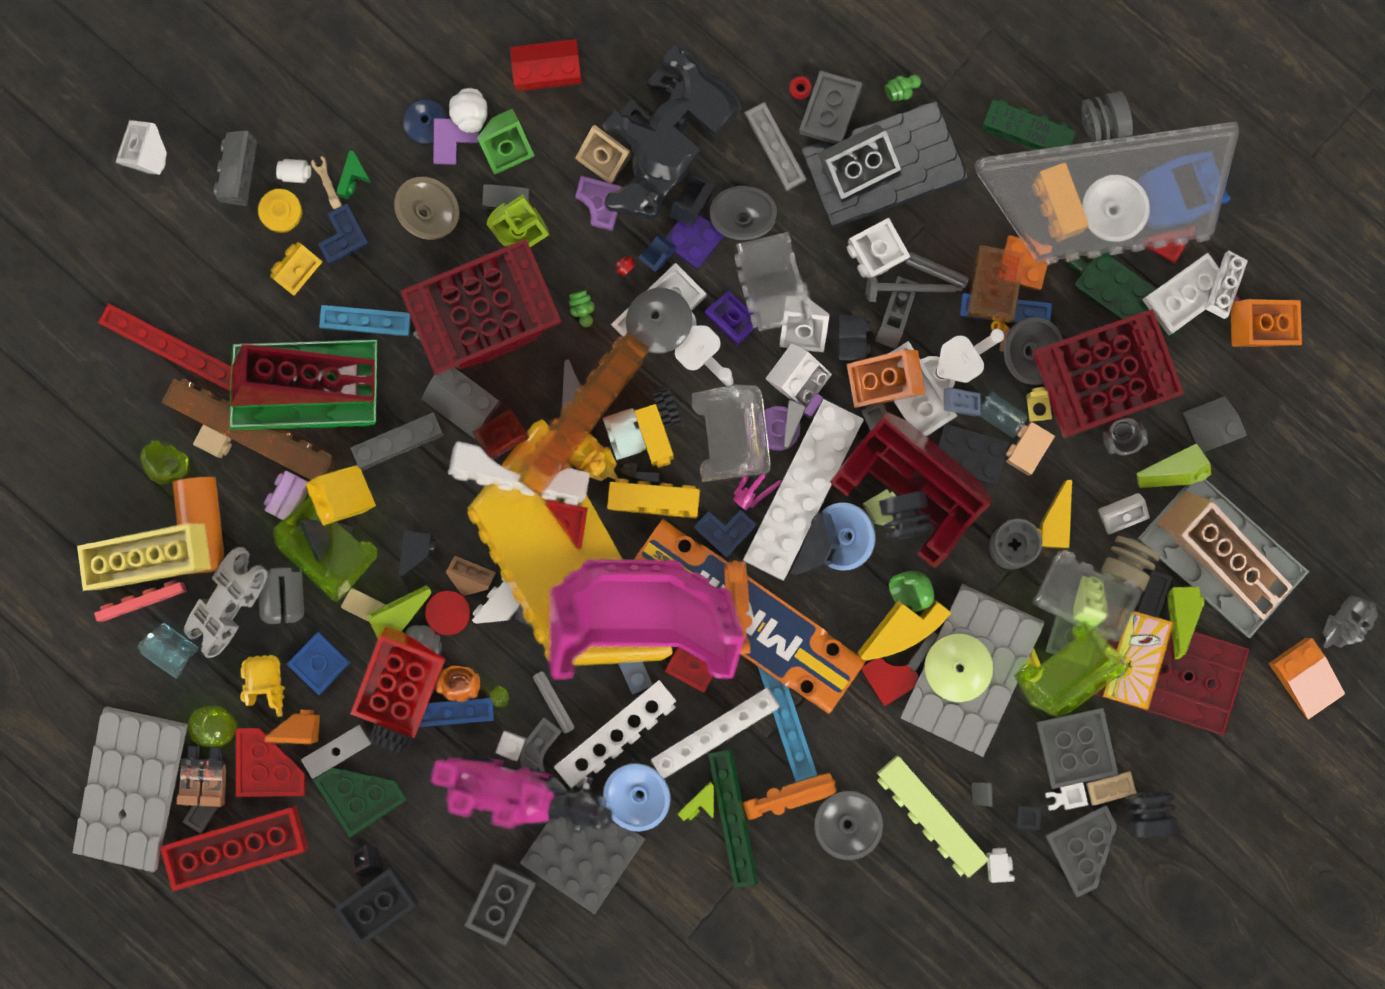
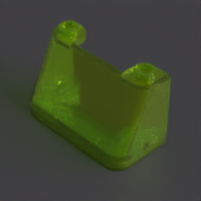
M309 497L274 528V542L277 548L298 568H302V572L332 600L338 602L377 558V549L371 542L361 541L359 543L337 522L325 525L330 536V549L327 556L321 562H316L299 524V521L305 519L321 522L312 498Z

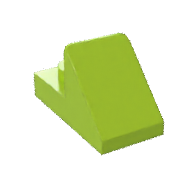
M711 782L678 812L683 821L687 818L692 820L700 812L698 809L700 805L713 818L714 785Z

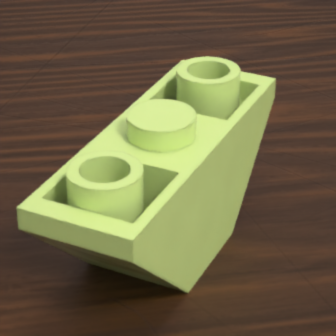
M1082 576L1073 606L1074 619L1096 626L1106 618L1107 609L1104 583L1099 579Z

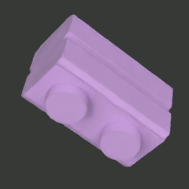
M286 470L284 474L280 473L275 481L277 487L274 493H269L264 502V505H266L265 511L292 524L308 493L306 487L308 481Z

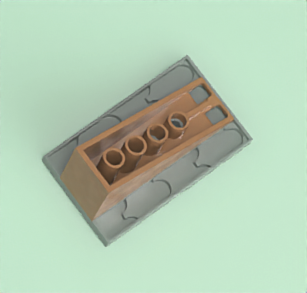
M1206 479L1191 485H1185L1161 514L1147 527L1145 532L1138 537L1140 542L1158 553L1160 560L1190 587H1199L1200 594H1203L1204 600L1248 638L1258 630L1309 573L1305 567Z

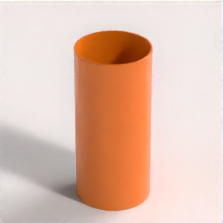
M199 477L174 481L172 483L177 526L205 524L211 569L187 574L217 571L225 559L216 477Z

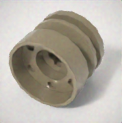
M1117 536L1114 542L1122 548L1112 546L1110 550L1118 556V559L1107 557L1100 571L1126 586L1144 591L1150 577L1142 570L1143 568L1154 570L1156 566L1148 560L1158 562L1160 555L1142 542Z

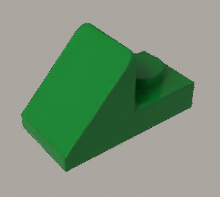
M350 150L336 192L339 197L349 199L350 194L353 195L356 188L355 179L371 183L358 157Z

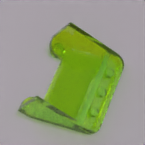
M1086 621L1074 626L1072 630L1076 639L1038 668L1033 667L1030 663L1025 664L1014 675L1030 704L1055 717H1062L1072 712L1128 668L1127 662Z

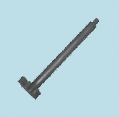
M869 277L865 295H867L869 302H876L877 291L955 293L956 291H962V287L945 284L878 283L877 278Z

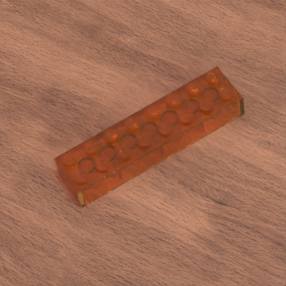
M627 332L623 338H617L609 354L606 353L601 359L598 369H593L589 374L585 386L581 385L574 394L575 398L571 403L568 402L564 406L558 420L554 419L548 428L549 431L546 436L542 435L539 438L533 453L529 452L523 459V465L518 471L521 473L518 482L541 497L642 366L650 347Z

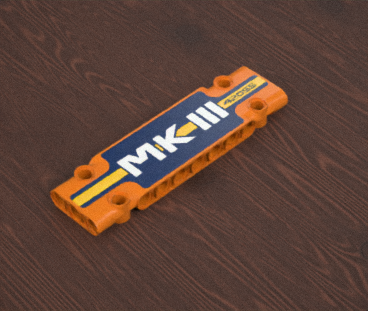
M664 519L661 520L634 559L678 561L683 564V569L688 572L701 574L710 580L709 584L718 589L720 587L725 588L724 569L727 561L704 545L698 544ZM687 540L691 543L689 552L683 553L679 550L678 545L681 541ZM747 576L750 610L746 615L752 618V625L746 628L747 639L750 642V653L741 655L788 688H792L820 709L830 714L866 660H863L859 655L831 637L823 628ZM830 643H835L838 646V653L834 656H830L826 652V647ZM805 680H809L813 684V688L809 693L802 692L800 688L801 683Z

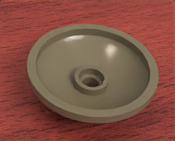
M428 177L409 179L401 185L395 195L394 209L399 222L408 232L419 238L427 240L443 238L455 228L458 222L459 206L455 196L448 187L435 179Z

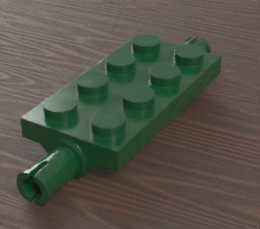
M1101 249L1088 262L1072 250L1063 262L1078 271V275H1080L1073 287L1118 319L1122 320L1149 310L1142 299L1155 291L1156 288ZM1158 322L1161 331L1164 332L1166 335H1168V334L1166 333V331L1163 329V327L1160 325V323ZM1181 328L1168 336L1173 339Z

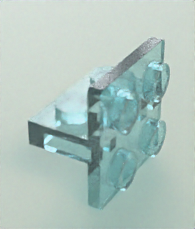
M161 623L138 645V648L141 650L140 654L176 679L181 675L188 659L198 650V646L165 623Z

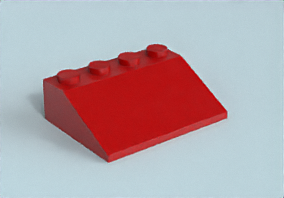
M385 626L378 639L351 714L415 738L445 658L409 635Z

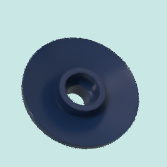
M420 100L413 103L407 109L404 116V128L409 137L414 141L429 144L434 142V119H448L444 108L437 102ZM427 116L429 121L422 123L421 118Z

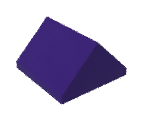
M729 291L705 311V317L736 346L761 322Z

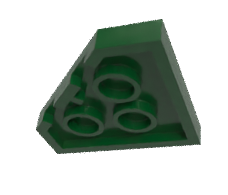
M333 767L313 780L349 837L408 800L396 780Z

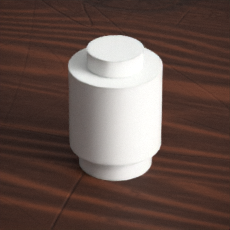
M284 159L283 161H278L276 169L277 178L282 179L284 182L305 183L307 178L311 176V166L307 165L306 160Z

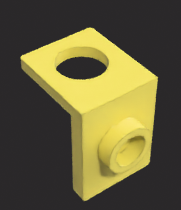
M1046 388L1032 389V392L1026 395L1029 421L1052 419L1050 399ZM1037 403H1042L1046 408V412L1042 416H1037L1033 412V407Z

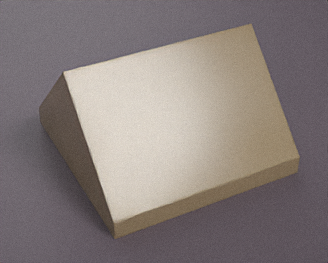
M593 125L575 159L612 184L631 159V152L600 128Z

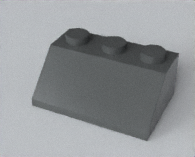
M878 124L818 153L825 173L840 199L901 170L888 134Z
M249 131L227 132L226 139H222L221 151L223 152L222 160H219L217 172L220 174L219 181L214 186V195H216L220 202L247 206L257 140Z
M456 368L434 375L421 398L474 439L501 405L498 399Z

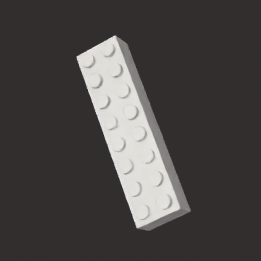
M823 399L743 561L784 581L812 525L811 521L817 515L831 486L830 480L839 470L864 420L863 418Z

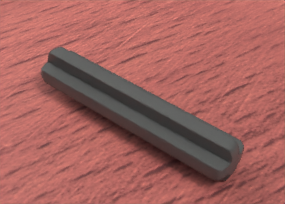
M912 252L909 253L910 258L905 261L907 265L962 287V289L966 287L969 281L967 276Z

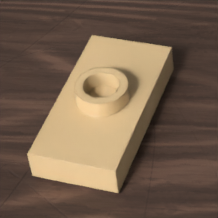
M1130 771L1086 783L1092 805L1137 794Z

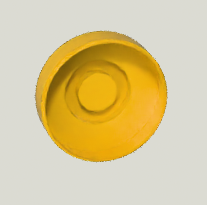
M275 189L263 196L259 203L258 213L262 223L267 228L275 232H286L293 229L299 223L302 216V207L293 193L284 189Z

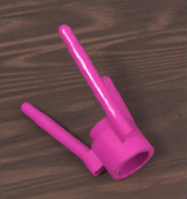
M757 454L753 456L738 488L734 492L736 496L733 500L746 511L749 507L754 508L760 500L782 483L781 480H778L753 499L756 496L753 493L765 477V474H761L749 489L746 487L743 489L758 458Z

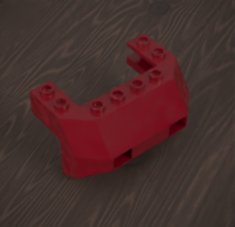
M888 412L870 430L830 480V483L846 496L858 485L867 472H870L898 496L925 491L928 506L920 509L919 513L930 514L931 518L927 520L936 528L922 546L918 555L934 568L949 555L967 527L990 506L992 501L991 496L973 474L908 421Z

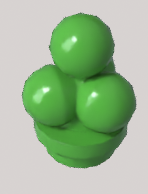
M911 75L909 78L897 76L895 79L890 80L889 84L885 85L886 94L892 102L909 99L912 96L911 88L919 87L921 79L917 75Z
M586 290L569 295V304L572 306L570 313L572 316L580 317L579 322L581 326H591L593 318L589 314L594 311L595 305L592 301H589L591 300L590 295H587Z

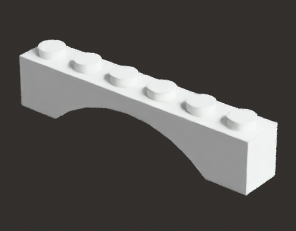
M459 442L453 448L448 474L454 475L456 479L467 480L469 478L476 480L481 485H489L491 483L498 485L503 490L517 489L521 490L520 492L525 495H543L542 498L546 500L560 499L564 500V503L571 505L581 504L585 500L590 475L588 472L570 468L547 476L533 477L520 475L497 465L480 447Z

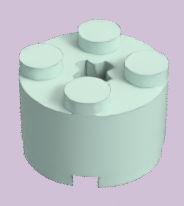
M633 408L603 418L617 460L646 450Z

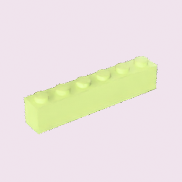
M896 755L877 772L880 776L877 781L885 790L890 788L895 795L892 798L900 807L905 805L910 812L907 815L915 824L918 822L922 824L925 828L922 831L930 841L936 840L940 845L937 848L938 851L946 859L950 856L955 862L952 867L960 876L965 874L969 878L989 860L899 756Z

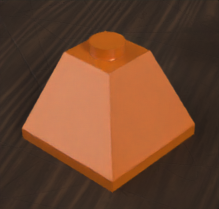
M300 710V714H293L265 737V742L316 743L319 739L320 715H315L314 710Z

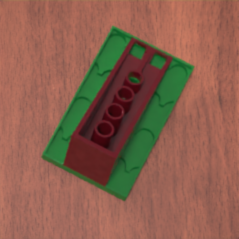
M377 340L234 344L232 346L228 430L369 426L376 423Z

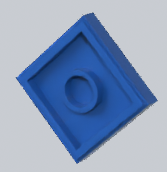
M317 632L287 665L318 695H321L351 662L320 632Z

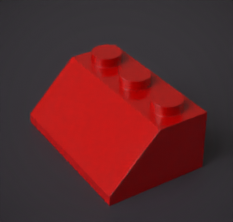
M576 39L511 47L512 72L516 91L582 83Z

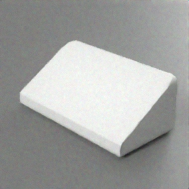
M1139 493L1098 509L1108 535L1150 518L1145 499Z

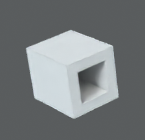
M506 730L503 732L496 753L518 761L527 738Z

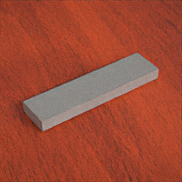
M765 102L745 112L785 190L788 191L805 182L806 178Z

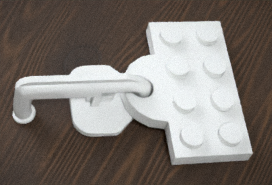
M676 263L649 288H668L676 291L687 301L691 312L707 296ZM627 309L611 325L643 357L648 352L637 347L628 335L626 329ZM655 313L652 319H658L660 314ZM692 313L691 331L686 340L675 349V357L688 370H697L705 364L726 386H731L734 382L731 370L722 368L712 357L720 348L719 337L708 326H697L696 318Z
M1000 329L993 330L989 337L975 346L972 345L967 337L956 336L942 346L940 357L928 356L921 359L920 366L925 395L894 401L906 421L927 436L957 417L956 413L944 411V388H953L955 381L966 383L980 375L983 371L984 363L979 355L1001 342L1004 338L1003 331ZM907 341L891 353L914 349L909 341Z

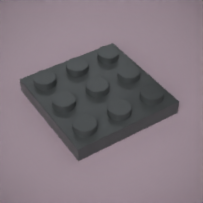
M1103 708L1036 722L1051 789L1118 775Z

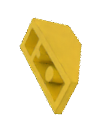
M1072 480L1063 482L1041 521L1040 528H1037L1042 538V547L1069 548Z

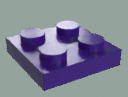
M700 215L693 228L678 221L665 239L677 248L674 253L698 270L724 235L718 232L709 221Z

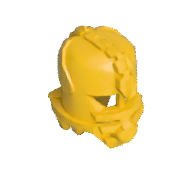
M580 431L566 439L563 456L572 467L579 471L590 473V478L599 481L607 477L614 480L618 478L614 472L617 463L608 447L604 448L588 431Z
M273 655L248 657L242 662L241 677L242 679L245 678L246 683L242 685L241 701L246 702V706H252L258 694H267L270 708L276 709L277 717H281L282 700L284 698L283 690L285 687L280 685V662L278 658Z

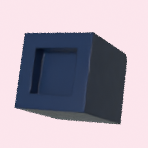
M659 234L648 249L639 256V259L656 272L666 264L677 248Z

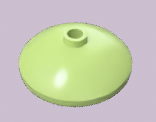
M951 634L939 639L930 648L925 659V675L930 687L939 696L950 701L964 702L978 697L988 687L992 678L993 662L988 649L978 639L966 634ZM957 664L964 666V670L960 673L955 669Z

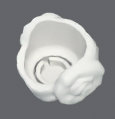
M465 88L458 95L451 98L449 114L453 123L466 133L480 131L487 119V102L483 99L481 92L477 89Z

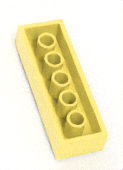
M186 524L77 546L83 591L102 590L211 569L205 524Z

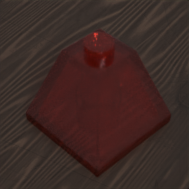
M511 409L472 432L484 453L491 460L496 459L530 438Z

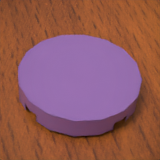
M781 406L771 407L760 415L756 423V433L759 441L771 450H785L784 440L788 408ZM800 423L796 429V432L793 436L789 448L794 443H796L800 435Z

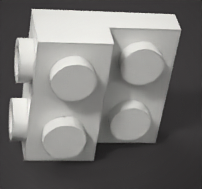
M889 218L851 237L848 241L847 251L852 258H857L860 264L857 267L863 278L866 276L867 278H875L910 258Z

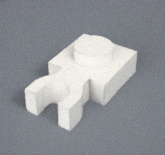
M1083 783L1060 787L1061 793H1045L1046 798L1051 796L1055 798L1053 805H1047L1048 810L1057 809L1062 804L1066 810L1088 805Z

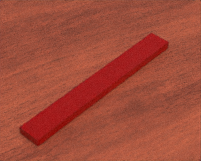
M108 303L98 322L99 324L230 391L231 366Z

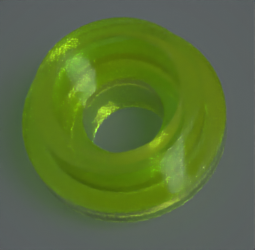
M497 685L494 687V690L490 691V698L495 707H506L509 694L505 688Z

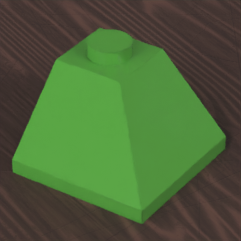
M513 109L493 117L477 137L494 175L534 157Z

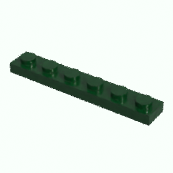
M732 749L709 753L734 888L758 884Z

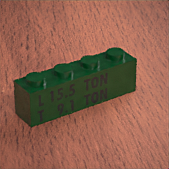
M1002 99L992 100L982 124V130L1060 160L1066 158L1076 133L1070 125L1065 123L1056 124L1044 115L1035 116L1023 107L1014 108Z

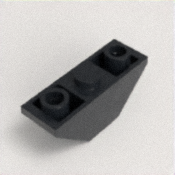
M818 512L813 517L809 534L806 535L801 545V552L793 561L791 574L804 575L832 564L840 542L831 514Z

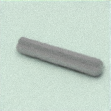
M541 671L535 674L533 679L564 733L570 732L574 729V725L545 673Z

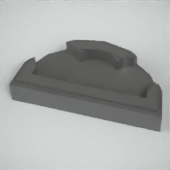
M932 632L924 638L909 660L907 667L913 671L918 668L937 639L938 634Z

